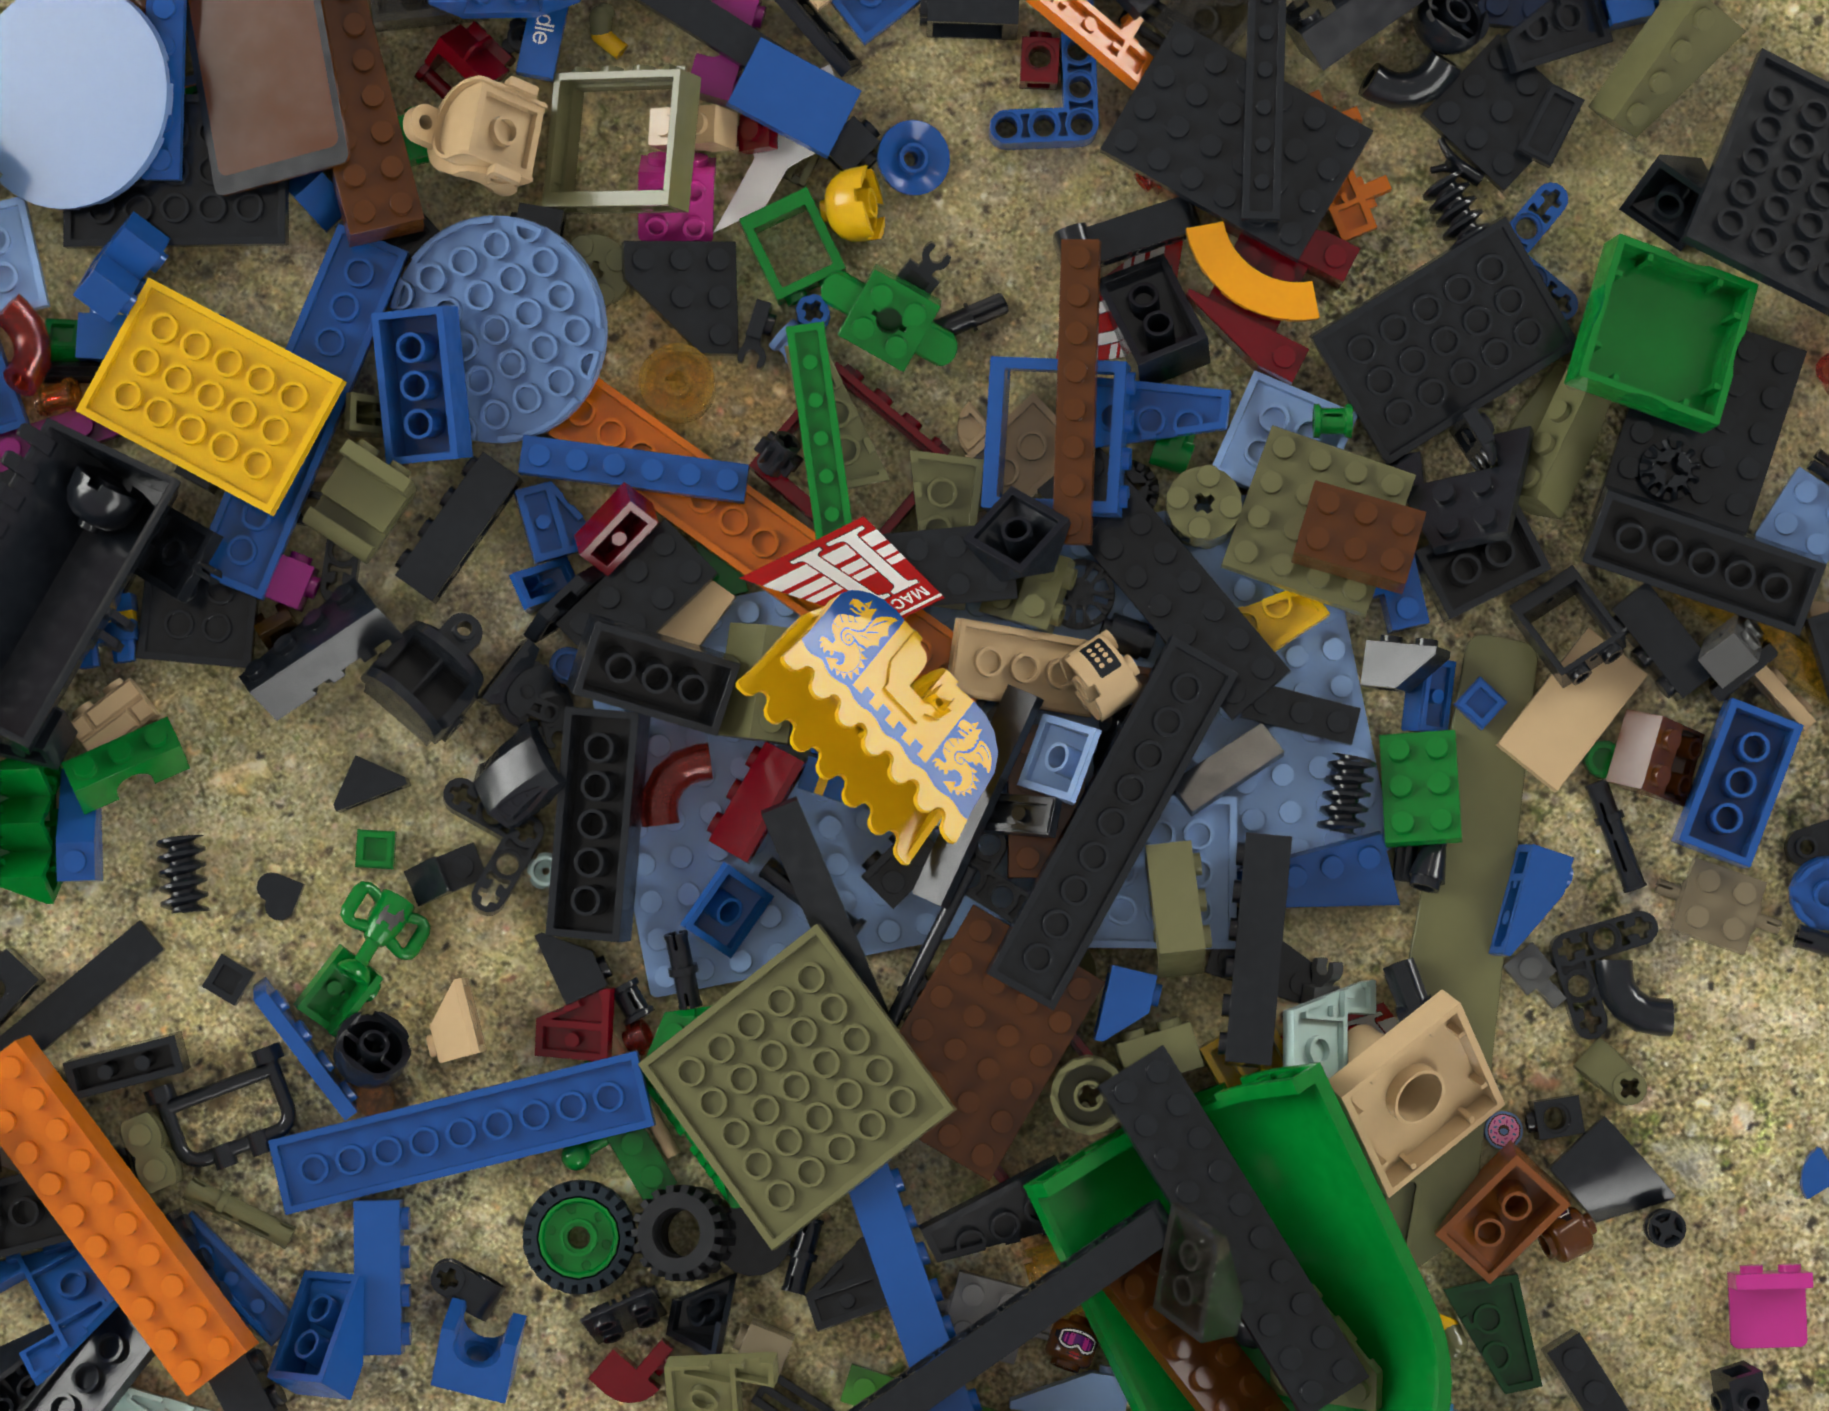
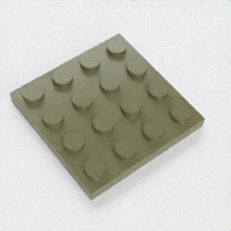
M1272 425L1221 568L1365 618L1376 587L1291 563L1314 482L1317 480L1405 506L1416 475Z

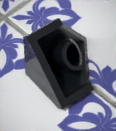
M737 1272L682 1297L673 1298L666 1335L703 1355L722 1354Z

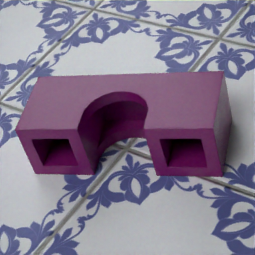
M712 0L713 3L751 27L761 29L767 7L761 5L762 0ZM696 53L691 73L701 77L699 100L730 108L726 104L741 76L743 68L722 55L710 57Z

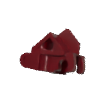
M474 21L467 29L460 24L440 36L414 78L420 83L424 81L444 99L452 87L435 72L441 64L444 63L447 67L453 69L464 80L479 75L501 82L510 72L506 66L511 67L515 63L516 58L509 51L504 50L486 33V29Z

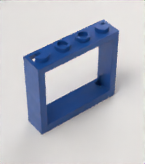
M990 357L981 508L986 512L1003 495L1011 371L1057 373L1058 359ZM1098 360L1097 374L1114 375L1107 498L1106 501H1094L1093 517L1122 518V508L1128 507V498H1130V488L1124 485L1125 470L1130 471L1132 465V448L1126 447L1127 432L1133 433L1134 410H1129V395H1135L1136 372H1131V366L1127 361ZM1034 498L1053 509V499Z

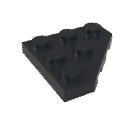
M735 241L622 242L623 282L633 291H636L671 329L674 328L699 356H736L738 354Z

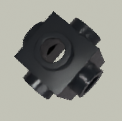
M1743 1360L1710 1371L1713 1387L1711 1403L1715 1411H1769L1767 1399H1769L1770 1393L1762 1370Z

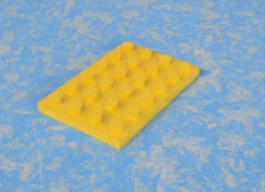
M148 277L137 297L136 303L126 317L79 403L76 412L274 517L347 382Z

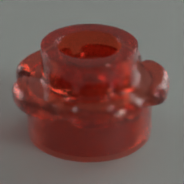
M641 1019L625 1026L626 1030L622 1032V1039L629 1052L638 1050L639 1055L644 1056L646 1050L650 1049L654 1037L648 1024Z

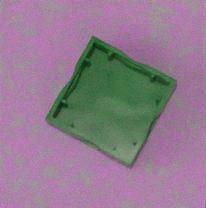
M1618 234L1604 243L1564 384L1702 434L1719 426L1733 378L1735 354L1742 337L1745 335L1759 284L1711 266L1689 263L1667 250L1623 234Z

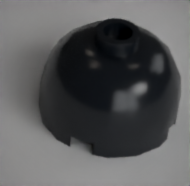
M1424 0L1413 8L1412 23L1417 36L1429 49L1441 55H1457L1469 50L1484 38L1489 29V17L1487 11L1481 14L1480 9L1476 5L1480 0Z
M80 463L77 464L67 486V502L69 507L80 518L77 524L95 534H98L100 529L112 532L121 530L131 524L140 513L146 502V497L134 486H132L131 493H129L125 486L121 484L122 478L102 468L86 463L84 467Z
M375 1011L373 1015H361L362 1012L354 1013L344 1020L334 1039L333 1059L336 1067L349 1083L357 1087L374 1089L387 1086L401 1075L411 1056V1048L407 1041L409 1038L408 1032L397 1019L384 1012Z

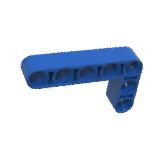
M1087 0L1094 6V0ZM1060 29L1062 107L999 111L991 119L989 128L990 141L998 149L1078 148L1088 146L1096 138L1099 125L1096 59L1090 54L1084 60L1077 61L1072 59L1068 55V49L1078 44ZM1083 82L1088 86L1090 93L1086 97L1077 98L1071 94L1069 87L1073 83ZM1077 119H1084L1089 122L1092 130L1086 135H1078L1071 129V124ZM1042 120L1048 121L1052 124L1054 132L1046 137L1039 136L1033 129L1034 124ZM1002 122H1009L1015 126L1017 132L1010 138H1002L997 134L996 127Z

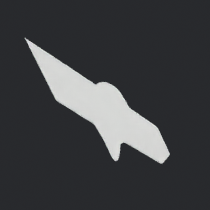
M830 64L821 68L835 76ZM778 134L777 150L753 154L754 160L714 232L734 224L740 218L765 207L786 170L815 153Z

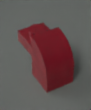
M663 1337L639 1366L615 1346L588 1379L614 1400L624 1403L644 1401L652 1397L661 1388V1385L651 1375L655 1372L660 1377L664 1373V1366L675 1346Z

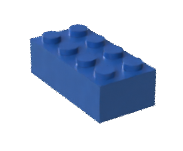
M434 306L371 313L386 463L389 465L392 460L399 464L473 457L458 306Z
M1735 698L1724 700L1671 842L1741 869L1750 868L1804 725Z

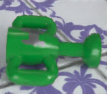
M361 881L352 888L341 906L340 916L346 925L364 932L366 940L354 959L347 958L340 961L336 969L350 980L360 985L368 986L371 976L367 965L378 947L386 946L401 960H412L419 954L428 939L431 925L427 918L413 912L415 910L414 905L404 897L387 889L381 891L371 882ZM366 894H369L374 901V905L369 911L367 920L356 918L354 916ZM406 923L417 925L407 945L402 948L396 940V936L402 931Z

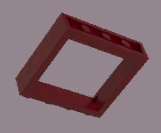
M838 362L834 364L845 388L918 450L940 454H949L952 451L936 436L930 440L919 430L923 427L922 424L908 412L901 416L890 407L894 401L882 390L876 388L874 391H871L862 383L865 377L857 369L855 370L849 364L845 367ZM797 409L778 431H786L793 436L800 429ZM758 454L749 464L750 470L813 522L810 497L792 481L782 476V474L780 477L774 478L762 472L757 465V459L761 455ZM914 491L908 495L880 528L879 532L881 534L894 533L915 508Z

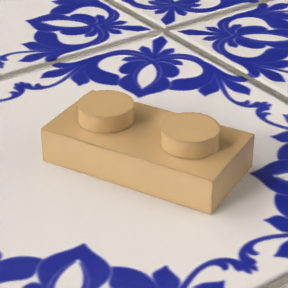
M1765 666L1749 679L1784 718L1804 725L1802 732L1806 731L1816 722L1811 715L1813 712L1811 705L1801 695L1794 696L1785 687L1788 683L1787 679L1774 666L1770 669Z

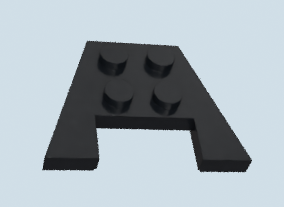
M1531 426L1494 434L1498 461L1497 467L1426 482L1424 460L1420 451L1405 454L1389 464V466L1416 475L1407 504L1411 508L1427 512L1422 531L1436 555L1511 538L1534 437V431Z

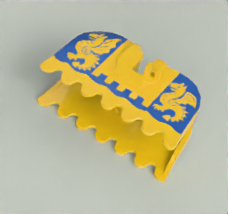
M850 590L829 600L826 606L808 612L798 618L765 655L739 678L735 684L736 688L745 696H753L758 692L766 696L767 702L763 709L766 720L771 724H779L784 720H788L792 724L793 730L789 737L792 748L797 752H805L810 748H814L818 752L819 758L815 767L819 777L824 780H830L835 776H840L844 780V788L841 795L845 805L850 808H856L862 803L868 805L870 808V815L867 820L869 830L875 835H883L887 831L893 832L896 836L893 854L901 865L907 866L941 818L939 829L942 837L950 844L957 842L973 808L995 773L998 758L995 732L985 713L956 685L958 681L947 669H936L914 681L927 662L926 652L920 644L922 636L915 629H912L898 611L885 600L872 593Z

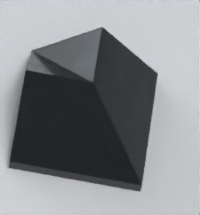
M1659 154L1619 210L1681 252L1686 246L1685 243L1681 242L1682 236L1709 171L1702 158Z
M1011 486L963 538V541L1000 582L1054 572L1071 522L1069 518Z

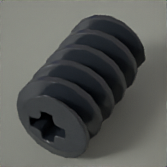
M1463 170L1451 173L1436 181L1422 195L1424 201L1436 200L1429 208L1430 214H1443L1436 221V226L1438 228L1449 227L1442 238L1444 241L1456 240L1451 247L1489 224V222H1476V219L1483 213L1482 209L1470 210L1469 208L1477 199L1476 196L1464 197L1462 194L1470 186L1469 182H1456V179L1463 173Z
M1332 753L1339 757V759L1328 761L1327 767L1337 772V774L1326 776L1324 782L1334 787V789L1322 792V797L1330 801L1331 804L1320 806L1319 812L1329 817V819L1318 821L1316 826L1329 831L1357 835L1353 832L1354 829L1365 827L1366 823L1358 819L1356 814L1368 812L1369 809L1359 803V799L1371 797V793L1361 786L1374 780L1373 777L1364 773V769L1376 767V763L1363 757Z
M204 835L171 836L156 842L157 847L168 850L167 853L158 856L157 861L169 865L168 868L159 871L158 876L170 880V883L159 887V892L171 895V898L160 903V907L171 910V914L210 911L209 907L198 904L199 900L209 896L207 891L197 889V885L208 881L207 876L196 873V870L207 865L206 861L195 858V855L205 851L206 847L194 843V840Z

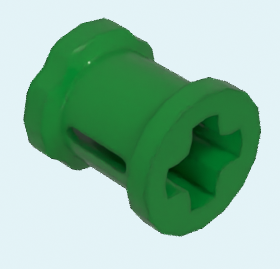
M1314 404L1312 415L1313 438H1319L1321 434H1344L1345 438H1352V404H1346L1344 408H1321L1320 404Z

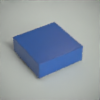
M1479 676L1453 706L1481 731L1507 704V701Z

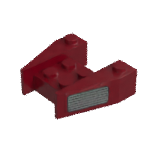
M1224 222L1226 232L1238 238L1234 248L1239 255L1254 269L1282 281L1301 282L1305 273H1308L1339 289L1360 250L1355 245L1327 231L1316 230L1298 263ZM1215 285L1209 297L1189 288L1186 297L1193 310L1253 370L1291 386L1309 348L1277 333L1276 330L1281 322L1280 320L1270 319V317L1259 315L1248 309L1245 310L1225 297Z

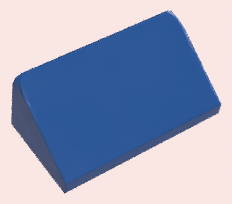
M1448 660L1410 693H1405L1401 724L1403 731L1427 732L1448 730L1456 661Z

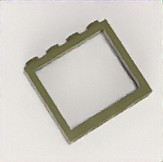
M670 63L665 64L664 69L657 70L653 66L638 64L633 65V69L627 71L617 66H602L601 71L593 72L590 68L575 67V69H572V72L555 73L542 206L564 210L565 214L689 213L701 77L687 72V66H675ZM672 89L663 190L575 191L584 92Z

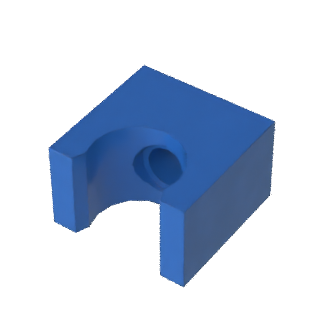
M452 1297L441 1327L431 1386L505 1404L516 1373L527 1316L513 1313L503 1335L493 1338L483 1337L468 1328L464 1321V1314L467 1308L466 1301Z

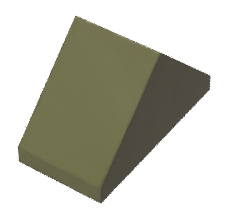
M354 392L346 393L345 431L351 437L383 438L379 396Z

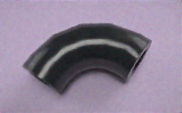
M1433 50L1429 52L1425 60L1418 67L1408 72H1396L1380 63H1376L1362 81L1358 95L1370 102L1390 109L1417 108L1439 98L1457 79L1462 69L1447 57Z
M1595 960V974L1599 994L1612 1015L1636 1032L1671 1037L1674 1030V1005L1672 999L1651 997L1642 992L1635 983L1633 960Z

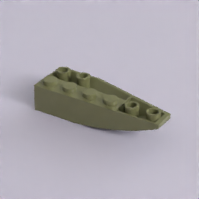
M1581 324L1574 333L1576 338L1578 336ZM1573 351L1553 362L1507 429V431L1531 426L1534 431L1518 503L1521 510L1532 515L1560 520L1593 452L1610 404V400L1564 384ZM1497 457L1495 464L1491 466V468L1498 466Z

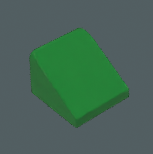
M46 318L40 346L43 362H81L75 358L78 320Z

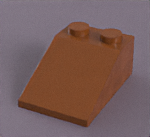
M1510 1140L1481 1169L1436 1229L1435 1235L1484 1280L1491 1284L1571 1203L1565 1190Z

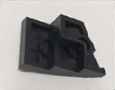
M1603 1115L1548 1167L1550 1172L1570 1192L1569 1195L1596 1223L1670 1201L1675 1197L1674 1193L1646 1160Z

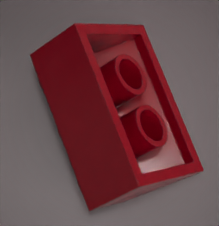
M765 742L762 748L757 745L753 748L745 763L750 768L743 781L736 778L726 795V798L731 802L725 813L722 814L717 811L706 830L712 834L708 841L748 864L751 863L769 832L762 818L761 810L786 801L806 765L802 760L768 742Z

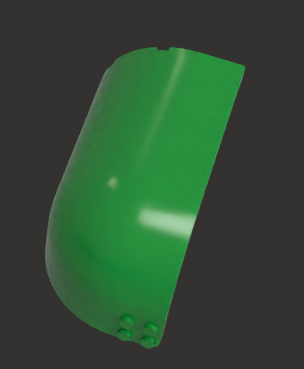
M1316 1062L1263 1070L1242 1076L1240 1078L1242 1084L1228 1088L1226 1083L1222 1082L1195 1092V1097L1308 1279L1322 1293L1323 1297L1321 1299L1335 1316L1339 1315L1358 1338L1356 1341L1358 1346L1369 1359L1374 1358L1383 1370L1382 1408L1378 1411H1450L1452 1389L1451 1360L1442 1320L1321 1063ZM1122 1127L1096 1140L1023 1185L1060 1263L1152 1200L1159 1199L1180 1230V1234L1164 1246V1249L1200 1294L1201 1280L1205 1275H1208L1210 1269ZM1103 1290L1081 1304L1132 1411H1195ZM1211 1308L1232 1335L1229 1325L1232 1315ZM1238 1343L1270 1385V1366L1259 1348H1247ZM1278 1395L1289 1411H1297L1288 1396ZM1327 1404L1326 1406H1324L1323 1408H1321V1409L1318 1410V1411H1369V1410L1351 1408V1407L1340 1406V1405H1334V1404Z

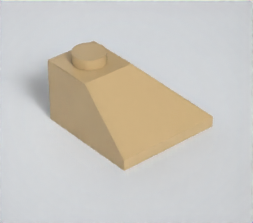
M469 978L453 980L430 1025L432 1034L426 1035L429 1053L431 1057L437 1056L439 1063L487 1051Z

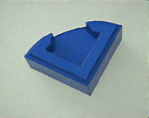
M1818 1146L1806 1156L1801 1170L1800 1188L1805 1199H1809L1829 1187V1161Z

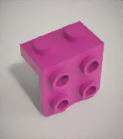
M656 151L648 155H641L638 170V190H663L666 152ZM694 153L689 213H638V237L641 241L713 240L716 158H710L703 153Z
M1799 1263L1778 1264V1270L1763 1271V1265L1759 1264L1739 1265L1740 1271L1727 1272L1730 1343L1733 1347L1747 1349L1803 1347L1806 1345L1808 1340L1806 1288H1813V1272L1801 1269V1264Z

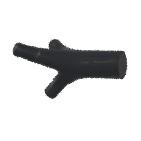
M1443 137L1439 138L1437 142L1446 161L1443 164L1430 167L1431 174L1440 172L1454 173L1463 170L1460 177L1477 187L1482 181L1484 174L1458 157L1449 148Z

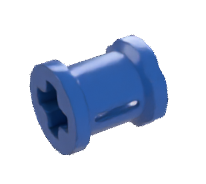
M820 295L804 296L798 302L796 312L797 321L800 325L824 321L825 328L828 326L830 311ZM815 306H819L822 318L814 317L811 322L807 321L805 309L813 310Z

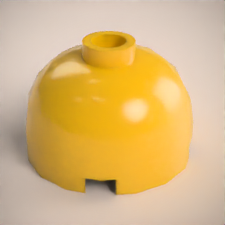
M868 165L852 167L836 174L825 190V199L820 200L819 204L823 221L829 222L832 230L840 238L851 242L879 240L884 234L885 216L877 218V203L884 205L883 197L875 172L872 168L867 169Z

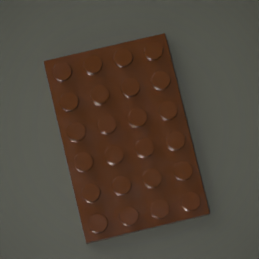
M972 905L899 1031L957 1109L918 1140L990 1181L1100 993L1105 981L1078 966L1053 1011L986 974L985 971L1010 926L979 907Z

